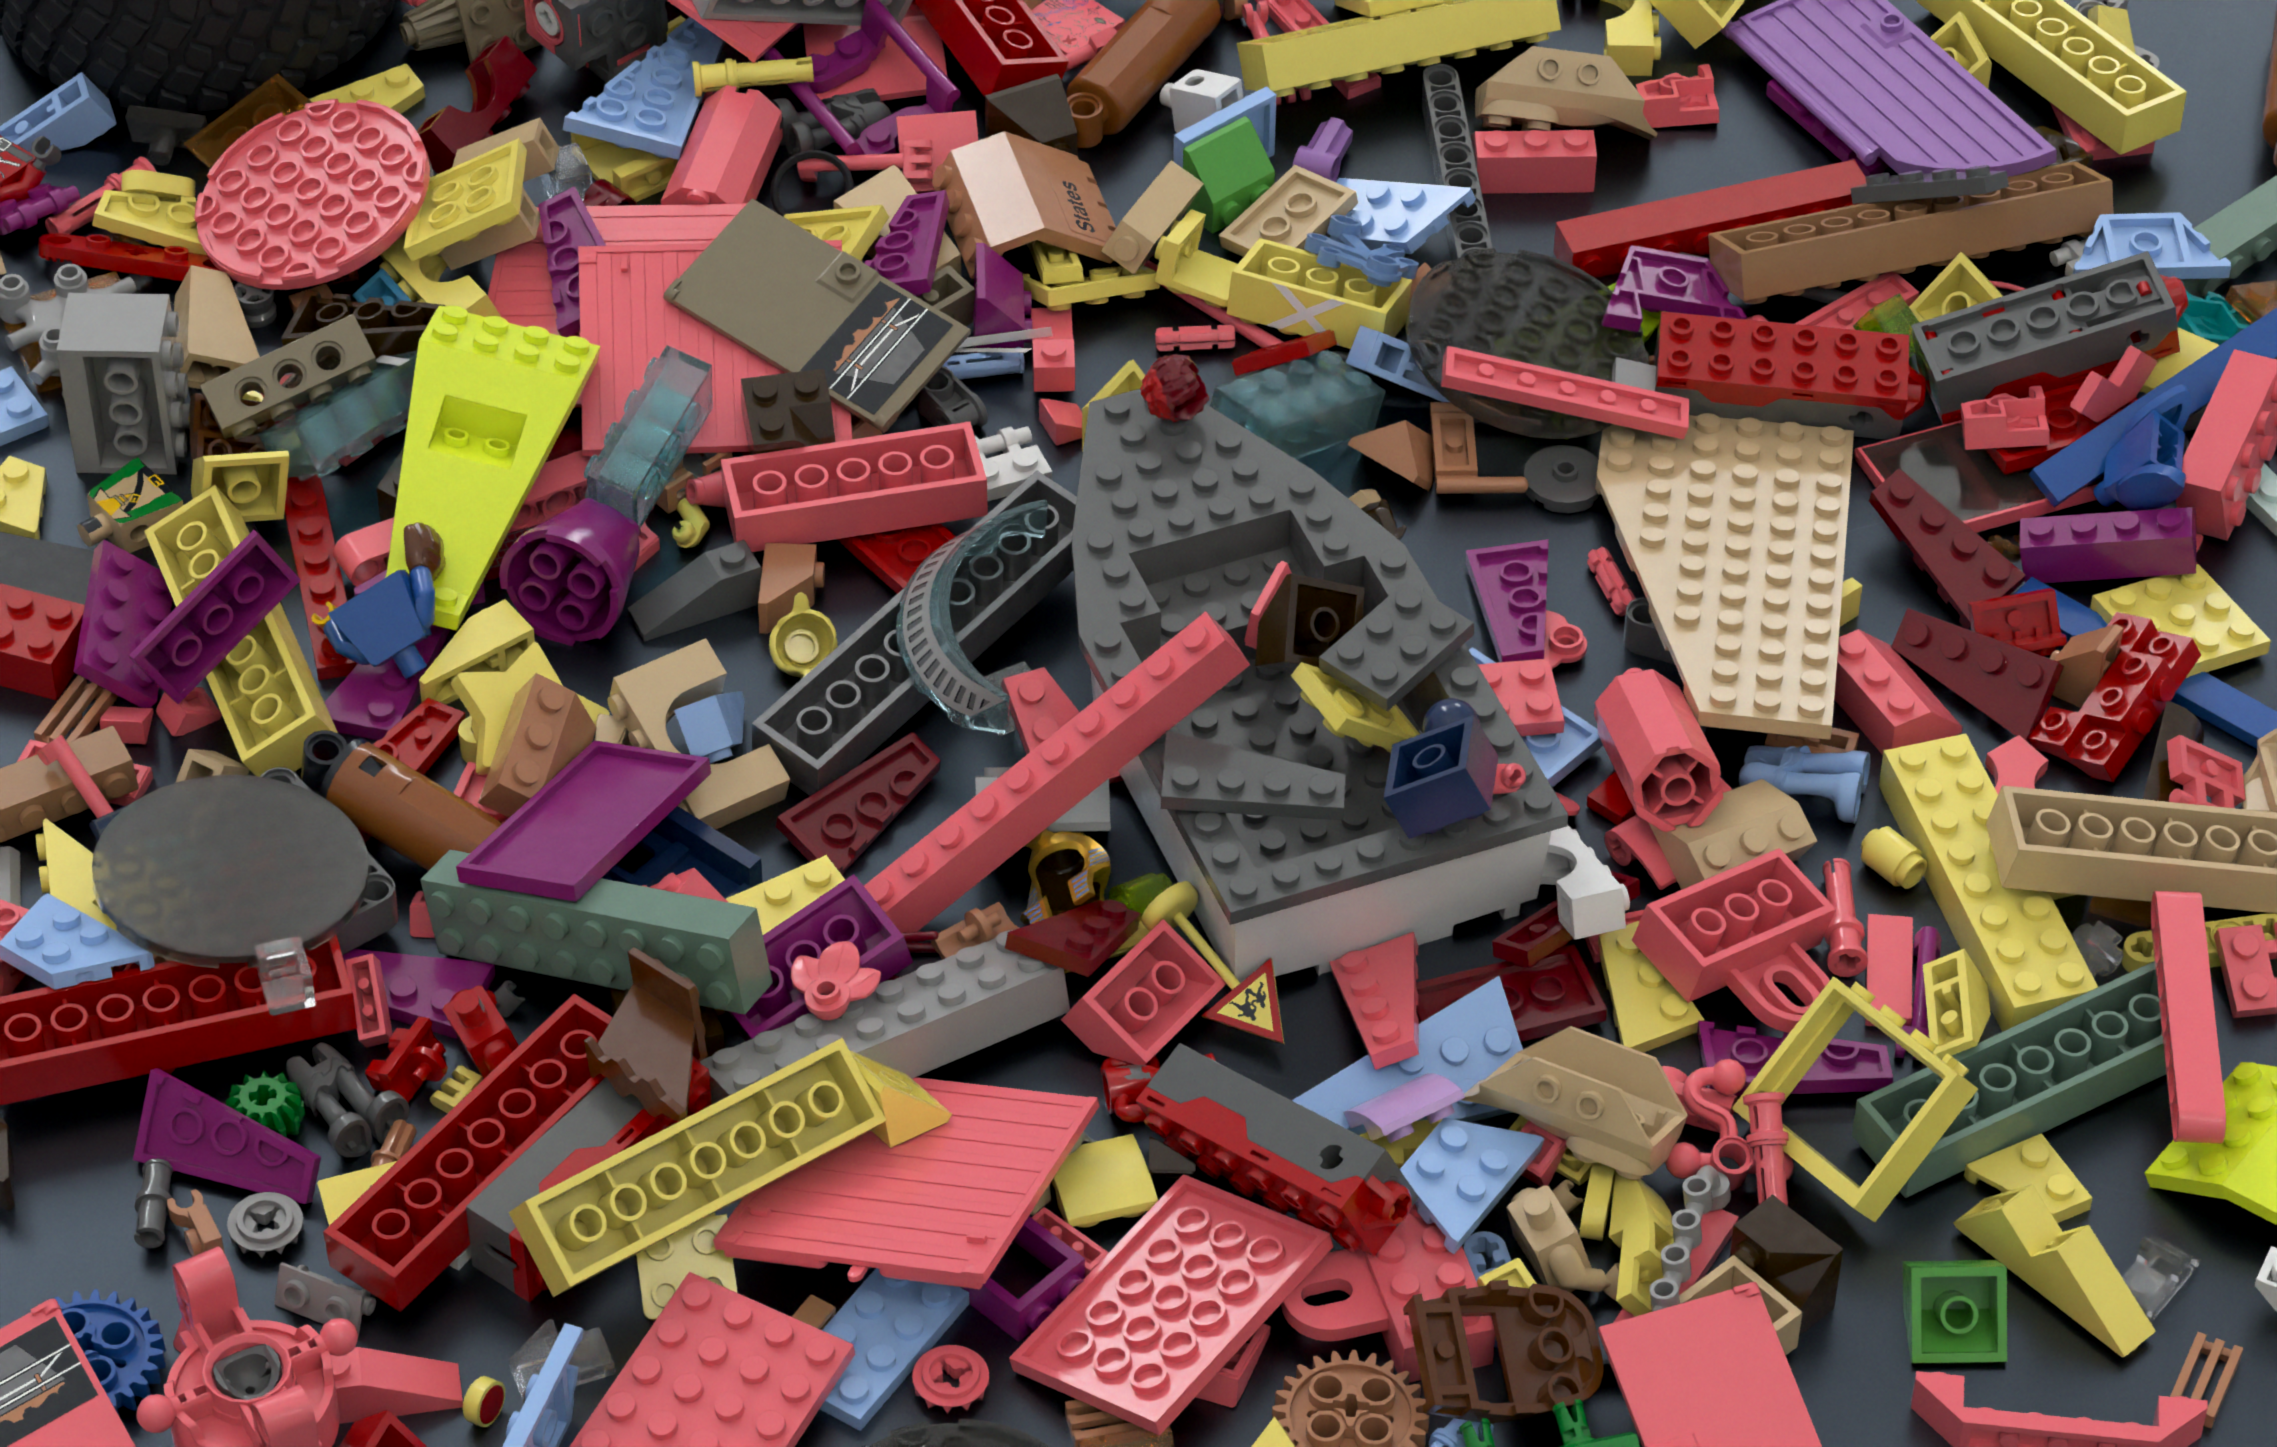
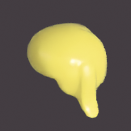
M802 592L795 595L792 611L778 621L777 625L772 629L769 640L770 655L777 668L790 676L801 679L838 647L836 630L831 620L821 612L810 609L807 595Z

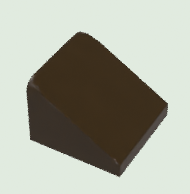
M1149 1137V1173L1151 1179H1179L1183 1174L1195 1178V1163L1157 1139Z

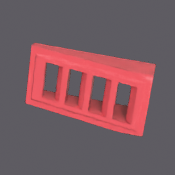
M1262 1324L1247 1340L1250 1343H1245L1200 1391L1196 1398L1231 1408L1235 1407L1268 1340L1271 1326Z

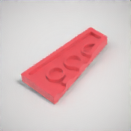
M1414 932L1361 951L1348 952L1341 958L1329 962L1334 979L1375 1070L1419 1055V1020L1416 1013V1006L1419 1005V994L1416 988V979H1418V965L1416 962L1418 943Z

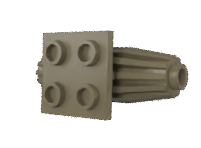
M427 0L405 13L402 17L403 23L399 24V32L406 46L412 45L416 51L465 42L470 64L483 48L504 35H507L522 52L542 45L527 33L524 0Z

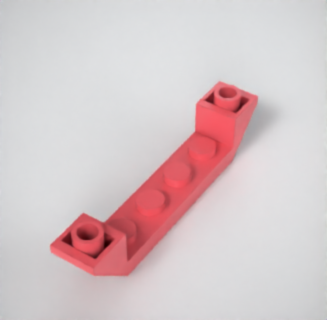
M1916 1371L1911 1399V1409L1953 1447H2188L2201 1438L2208 1409V1400L2190 1399L2184 1396H2159L2153 1425L2149 1426L2135 1422L2099 1421L2086 1417L2050 1416L2037 1412L2001 1411L1988 1407L1971 1408L1964 1407L1965 1376L1950 1375L1944 1372L1930 1373Z

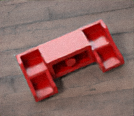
M2116 612L2107 625L2117 624L2124 627L2119 655L2078 712L2050 706L2028 737L2031 745L2036 750L2064 759L2092 778L2114 782L2141 741L2151 730L2153 724L2164 710L2166 702L2172 700L2175 692L2201 657V653L2193 638L2157 631L2152 619Z

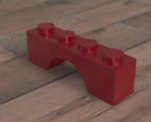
M507 35L483 48L465 70L473 93L471 112H464L448 105L426 118L418 128L417 132L426 148L432 169L437 174L452 168L457 149L491 137L494 134L490 129L493 124L497 125L511 113L512 108L509 104L521 98L530 89L531 85L528 81L537 71V68Z

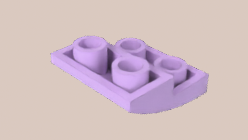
M1427 1073L1343 1113L1351 1129L1364 1124L1371 1141L1386 1136L1388 1142L1392 1143L1415 1132L1411 1123L1421 1118L1427 1117L1429 1123L1432 1124L1455 1113L1452 1104L1464 1099L1465 1096L1462 1089L1449 1079L1438 1074Z

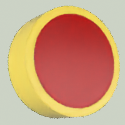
M481 1376L470 1385L464 1397V1418L468 1422L481 1427L491 1425L500 1414L504 1404L505 1387L503 1383L487 1376Z

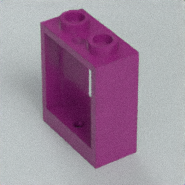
M1028 1216L1013 1242L1052 1270V1272L1019 1299L990 1277L980 1290L960 1287L969 1292V1304L1018 1342L1032 1331H1035L1085 1278V1258L1030 1216Z

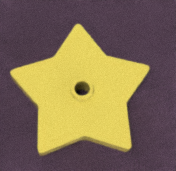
M533 642L506 672H460L450 683L472 716V730L477 743L476 773L478 775H485L489 772L515 694L536 673L562 685L540 645L536 642ZM577 694L595 725L599 714L610 715L606 708Z

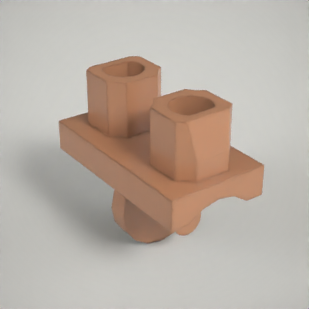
M997 902L983 910L973 908L967 911L964 915V920L938 933V939L931 940V945L943 960L957 954L963 948L974 947L994 939L1004 931L1015 930L1019 927L1014 925L1007 916L1004 907L1000 902Z

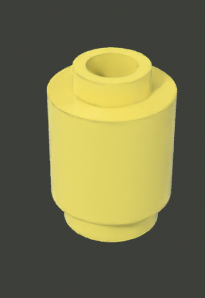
M1889 826L1871 830L1861 843L1862 862L1895 887L1902 886L1904 889H1909L1916 885L1926 872L1928 863L1923 858L1922 851Z

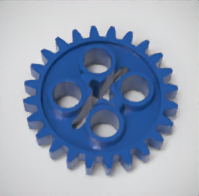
M98 1289L93 1290L89 1300H82L80 1293L74 1291L72 1302L65 1304L58 1296L54 1299L57 1300L61 1307L65 1320L118 1415V1408L122 1406L132 1411L137 1410L134 1397L146 1398L151 1395L149 1384H160L159 1369L166 1367L163 1353L166 1351L157 1319L151 1320L147 1307L137 1310L135 1298L133 1297L120 1305L118 1292L113 1291L106 1300L100 1299Z

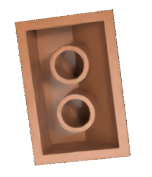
M536 673L515 694L478 801L479 804L510 818L592 743L597 727L576 692Z

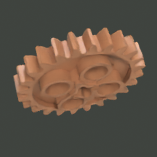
M1356 1350L1351 1351L1348 1360H1342L1337 1351H1332L1331 1362L1325 1363L1317 1355L1313 1356L1312 1370L1301 1364L1297 1365L1296 1378L1284 1377L1283 1390L1276 1391L1275 1406H1272V1419L1274 1416L1277 1418L1295 1447H1425L1426 1433H1428L1429 1415L1423 1412L1422 1407L1426 1400L1420 1398V1384L1409 1385L1410 1373L1406 1370L1394 1375V1361L1392 1360L1386 1362L1382 1367L1376 1365L1375 1353H1372L1365 1362L1359 1361Z

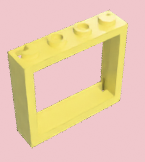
M1833 976L1731 1109L1750 1123L1749 1107L1743 1104V1096L1755 1093L1782 1092L1785 1093L1786 1100L1854 1010L1861 1014L1943 1079L1861 1186L1784 1124L1783 1131L1788 1132L1789 1141H1787L1786 1146H1783V1151L1852 1208L1873 1222H1876L1970 1101L1978 1088L1964 1078L1969 1071L1967 1067L1948 1053L1942 1060L1933 1053L1938 1045L1916 1028L1911 1035L1904 1031L1902 1027L1907 1021L1885 1004L1880 1010L1872 1006L1871 1002L1876 996L1856 981L1849 988Z

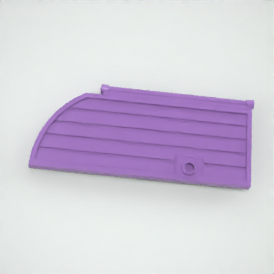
M1778 0L1739 17L1738 21L1732 22L1730 20L1720 31L1727 39L1733 40L1857 154V158L1866 166L1872 165L1879 156L1896 173L1919 170L1923 173H1931L1932 171L1945 168H1956V172H1965V169L1969 167L1989 165L1990 171H2007V177L2037 170L2056 162V148L1888 0Z

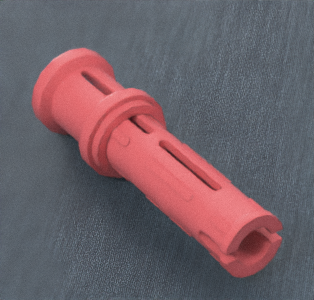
M142 156L134 160L133 166L123 171L148 170L157 172L154 166ZM123 172L120 174H110L104 181V186L69 206L68 210L47 218L45 226L49 234H71L93 221L94 213L104 191H121Z
M1833 858L1834 873H1832L1829 860L1825 862L1822 868L1826 898L1836 908L1824 934L1825 941L1830 946L1827 965L1829 970L1837 976L1852 977L1862 973L1868 964L1866 951L1862 948L1861 944L1864 940L1865 931L1863 924L1856 918L1851 865L1845 859Z
M1782 1092L1755 1093L1743 1096V1104L1749 1107L1751 1134L1747 1135L1746 1139L1750 1148L1754 1149L1759 1205L1771 1195H1774L1785 1205L1788 1204L1783 1146L1787 1145L1789 1137L1788 1132L1783 1131L1781 1103L1785 1101V1093Z

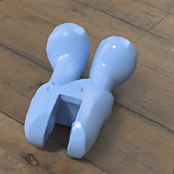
M1756 745L1748 748L1744 759L1745 765L1739 772L1740 786L1764 779L1788 796H1822L1834 802L1839 820L1845 823L1856 824L1861 803V793L1865 794L1870 771L1869 752L1853 750L1844 753H1811L1810 748L1805 745L1801 747Z

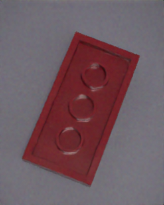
M1575 944L1558 948L1541 959L1538 964L1531 967H1518L1512 962L1502 961L1416 982L1419 994V1005L1416 1006V1013L1419 1023L1497 976H1500L1520 1042L1552 1035L1570 1026L1580 1028L1604 1022L1607 1016V1008Z

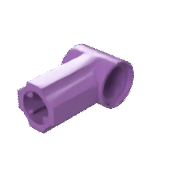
M1331 117L1328 121L1321 122L1308 146L1301 145L1298 148L1292 167L1297 165L1336 182L1341 160L1352 142L1353 130L1346 126L1344 120Z

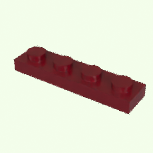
M1611 871L1612 876L1619 884L1623 883L1625 885L1630 901L1641 895L1638 878ZM1557 899L1492 940L1493 956L1512 962L1518 967H1531L1538 964L1541 959L1553 951L1567 945L1573 937L1559 922Z

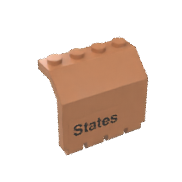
M1003 131L951 150L943 164L936 168L932 184L935 191L946 190L950 203L947 221L971 279H974L976 243H985L1002 256L1008 250L1038 240L1109 264L1114 261L1101 250L1113 234L1116 226L1089 164L1080 161L1077 155Z

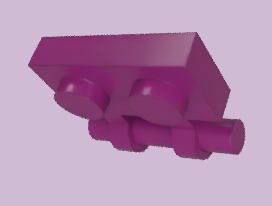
M47 182L28 190L29 198L19 202H16L15 199L1 202L0 235L11 233L17 229L26 230L37 225V220L48 214L57 215L68 210L69 204L81 198L78 189L74 185L59 187L52 186Z

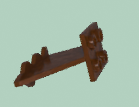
M634 947L628 951L633 985L598 1043L592 1036L584 1040L590 1076L594 1078L601 1073L607 1077L617 1094L623 1098L632 1093L639 1099L647 1113L654 1118L664 1114L671 1119L681 1121L688 1114L693 1056L700 1061L708 1057L704 1037L706 1030L701 1019L698 1002L700 994L696 985L689 978L678 975L664 966L659 959L651 958Z

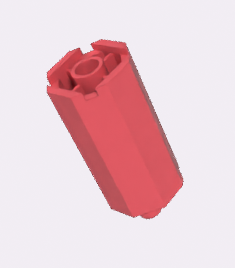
M726 85L706 98L663 194L661 205L748 203L752 198L756 200L783 138L782 129L780 130L782 111L759 90L748 89L745 94L735 92L737 89L735 86Z
M1630 668L1623 675L1616 676L1595 701L1594 718L1597 722L1598 735L1636 814L1663 832L1676 830L1675 825L1687 823L1688 827L1701 825L1723 799V790L1719 775L1721 776L1720 764L1680 687L1653 669L1643 671L1640 668Z

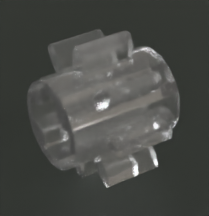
M2097 921L2093 927L2091 924L2086 923L2079 926L2072 933V937L2093 977L2097 973L2100 976H2107L2120 965L2123 959V950L2117 945L2122 941L2123 937L2109 925L2106 926L2101 921Z

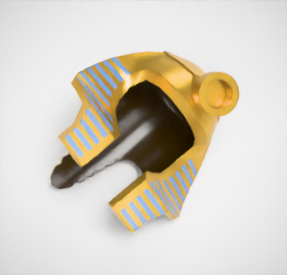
M1046 828L1025 845L1032 850L1028 865V872L1032 882L1027 909L1020 916L1023 924H1033L1099 899L1104 901V889L1111 872L1110 859L1104 848L1095 840L1082 833H1053Z

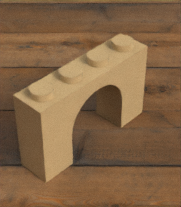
M539 117L457 149L452 168L519 138L527 150L523 182L554 171L560 148ZM522 187L520 212L512 221L505 225H494L482 230L475 238L463 242L460 240L446 246L437 256L443 257L452 271L536 238L540 223V213Z
M705 638L614 677L610 696L607 699L608 706L613 717L617 721L622 720L628 729L631 746L680 753L671 743L666 731V724L676 715L674 710L710 696L722 694L727 672ZM767 744L728 762L710 764L711 774L678 807L716 830L784 800L790 783V777L770 744Z

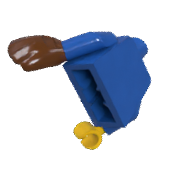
M419 522L406 525L404 528L405 560L409 574L406 570H397L339 607L326 602L329 613L325 619H322L315 613L311 617L312 621L324 630L336 653L360 665L371 664L373 667L382 666L393 659L406 680L428 667L415 645L432 635L430 627L435 621V588L433 581L440 576L446 566L443 539L435 529Z

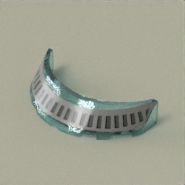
M1046 499L1007 510L940 546L916 569L901 596V610L897 614L896 638L899 655H902L909 671V678L919 693L926 694L935 704L948 713L947 718L963 728L1007 733L1010 696L983 677L970 663L958 644L952 628L949 610L950 591L955 573L964 557L991 554L998 548L1000 542L1005 537L1028 535L1030 537L1044 538L1048 501Z

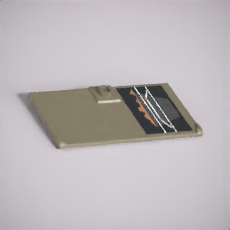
M753 198L680 278H676L663 296L666 301L785 373L824 369L831 401L883 433L893 425L900 413L971 334L970 328L881 276L875 269L848 253L839 251Z

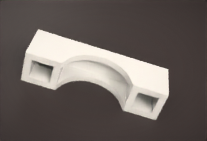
M1567 824V827L1553 830L1550 836L1540 884L1556 885L1559 922L1575 940L1626 928L1625 910H1629L1630 900L1625 885L1623 883L1619 884L1612 876L1609 867L1603 865L1597 859L1594 850L1582 842L1575 829L1572 830Z

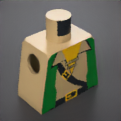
M137 457L89 491L87 497L91 518L78 524L77 529L81 539L89 547L108 538L115 546L131 553L150 546L144 530L182 507L183 500Z

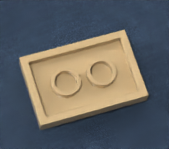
M1294 165L1219 234L1221 247L1244 257L1257 240L1263 238L1305 250L1304 246L1308 233L1325 235L1331 215H1346L1358 204L1356 191Z

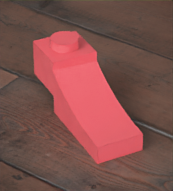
M1072 307L1062 311H1052L1047 308H1031L1032 329L1051 327L1053 336L1032 339L1034 392L1075 391Z

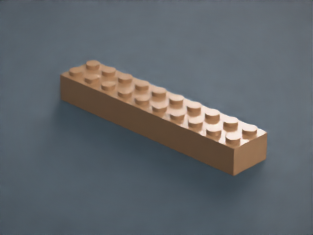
M2077 161L2009 176V187L1987 194L1861 203L1708 234L1710 262L1730 293L1743 300L1744 303L1757 304L1767 301V296L1777 294L1797 296L1803 294L1807 288L1817 286L1824 289L1837 288L1842 285V281L1852 279L1872 281L1878 279L1881 273L1891 271L1898 274L1911 273L1916 270V266L1926 264L1946 266L1960 252L1964 253L1968 258L1980 259L1988 257L1990 251L2000 249L2020 251L2026 248V244L2035 242L2055 244L2063 241L2065 236L2077 235L2088 237L2092 235L2094 225L2100 214H2114L2112 180Z

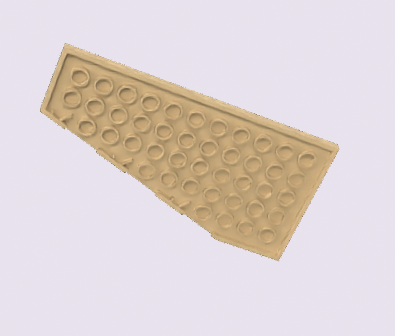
M1703 413L1698 416L1689 415L1688 431L1684 439H1679L1606 422L1603 423L1595 489L1598 495L1602 494L1616 526L1615 535L1630 570L1635 571L1649 603L1651 619L1665 651H1670L1684 684L1683 693L1700 726L1831 739L1854 430H1844L1836 426H1805L1796 422H1767L1750 417L1742 419L1720 418L1715 414Z

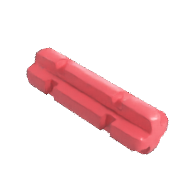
M1231 324L1217 325V329H1211V325L1179 326L1178 331H1173V327H1159L1155 332V344L1159 352L1174 351V347H1179V351L1212 350L1214 345H1218V349H1232L1235 346L1236 340L1235 329Z
M1605 547L1597 550L1592 549L1588 553L1589 559L1587 564L1592 573L1596 575L1595 578L1607 600L1611 602L1610 605L1615 614L1623 617L1626 614V607L1629 602L1636 598L1633 592L1628 589L1629 585L1617 564L1613 562L1614 559L1609 550Z

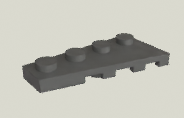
M1989 165L1966 168L1965 172H1956V168H1945L1932 171L1931 173H1923L1919 170L1892 176L1889 173L1866 176L1865 184L1850 189L1852 203L1858 204L1987 194L2009 187L2007 171H1990Z
M1166 731L1160 809L1343 820L1346 775Z

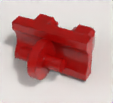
M418 1017L410 1029L396 1028L389 1038L388 1048L391 1052L387 1060L373 1059L365 1070V1075L373 1090L382 1092L387 1090L395 1091L409 1103L425 1079L437 1082L445 1076L448 1067L442 1056L445 1054L446 1049L433 1035L430 1018Z

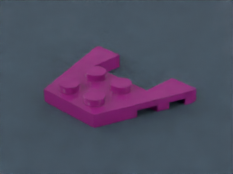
M1631 245L1604 315L1602 326L1638 332L1643 320L1641 308L1649 312H1659L1661 310L1673 313L1746 319L1747 316L1741 307L1732 306L1727 298L1730 291L1708 258Z

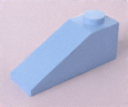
M81 72L1 125L0 135L32 153L31 146L34 140L44 136L50 140V146L54 144L62 151L88 144L98 136L105 134L117 122L109 99Z
M1360 325L1345 364L1441 402L1474 401L1476 394L1441 387L1443 357Z
M742 691L713 695L674 710L691 755L707 757L710 760V764L733 756L730 747L741 744L743 738L745 699Z

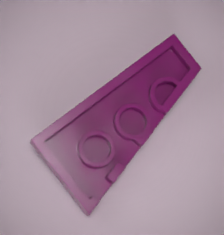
M431 625L432 635L415 645L428 667L407 680L393 659L379 667H373L371 664H358L324 702L337 732L374 740H380L385 737L392 727L413 710L421 693L419 679L439 655L450 629Z

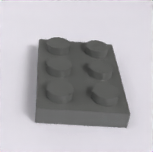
M1406 581L1319 657V669L1379 707L1389 711L1474 635V622Z

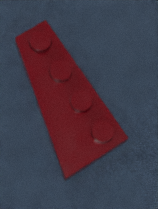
M1900 468L1871 492L1869 498L1871 505L1898 541L1906 543L1914 554L1913 561L1922 572L1925 570L1928 572L1938 586L1937 593L1946 605L1952 604L1960 615L1959 622L1965 629L1971 630L1968 602L2008 596L2022 585L2026 575Z
M1907 608L1891 648L2016 736L2020 735L2030 745L2028 737L2042 719L2064 667L2055 660Z
M912 732L779 815L776 828L809 862L827 855L837 870L843 875L939 772L941 760Z

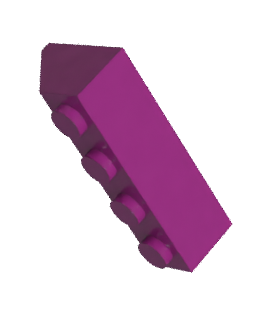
M2168 508L2020 518V555L2023 573L2026 575L2024 582L2026 583L2031 577L2043 583L2195 574L2196 508Z
M253 530L129 654V658L150 680L179 704L301 579L259 533Z
M853 874L763 935L773 983L746 1014L725 1012L745 1042L755 1038L761 1032L772 1031L794 1022L802 1015L813 1014L806 1007L804 994L793 987L791 967L795 959L800 955L819 959L821 953L828 946L837 942H852L859 952L860 968H873L881 972L879 984L891 978L913 963L902 933Z

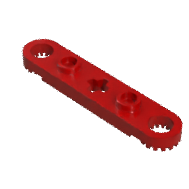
M52 233L39 238V256L48 261L52 259V262H56L58 258L60 262H64V260L72 261V264L178 281H183L191 265L220 271L214 266L207 255L189 253L187 248L181 246H169L163 249L111 241L109 236L102 234L83 237Z

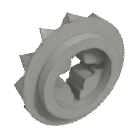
M262 1192L250 1195L237 1203L229 1214L227 1227L231 1243H237L243 1254L256 1251L261 1258L266 1251L275 1250L282 1254L287 1244H297L298 1234L304 1230L301 1208L292 1198L284 1194ZM270 1221H274L275 1229L265 1228L262 1232H258L257 1224L267 1225Z

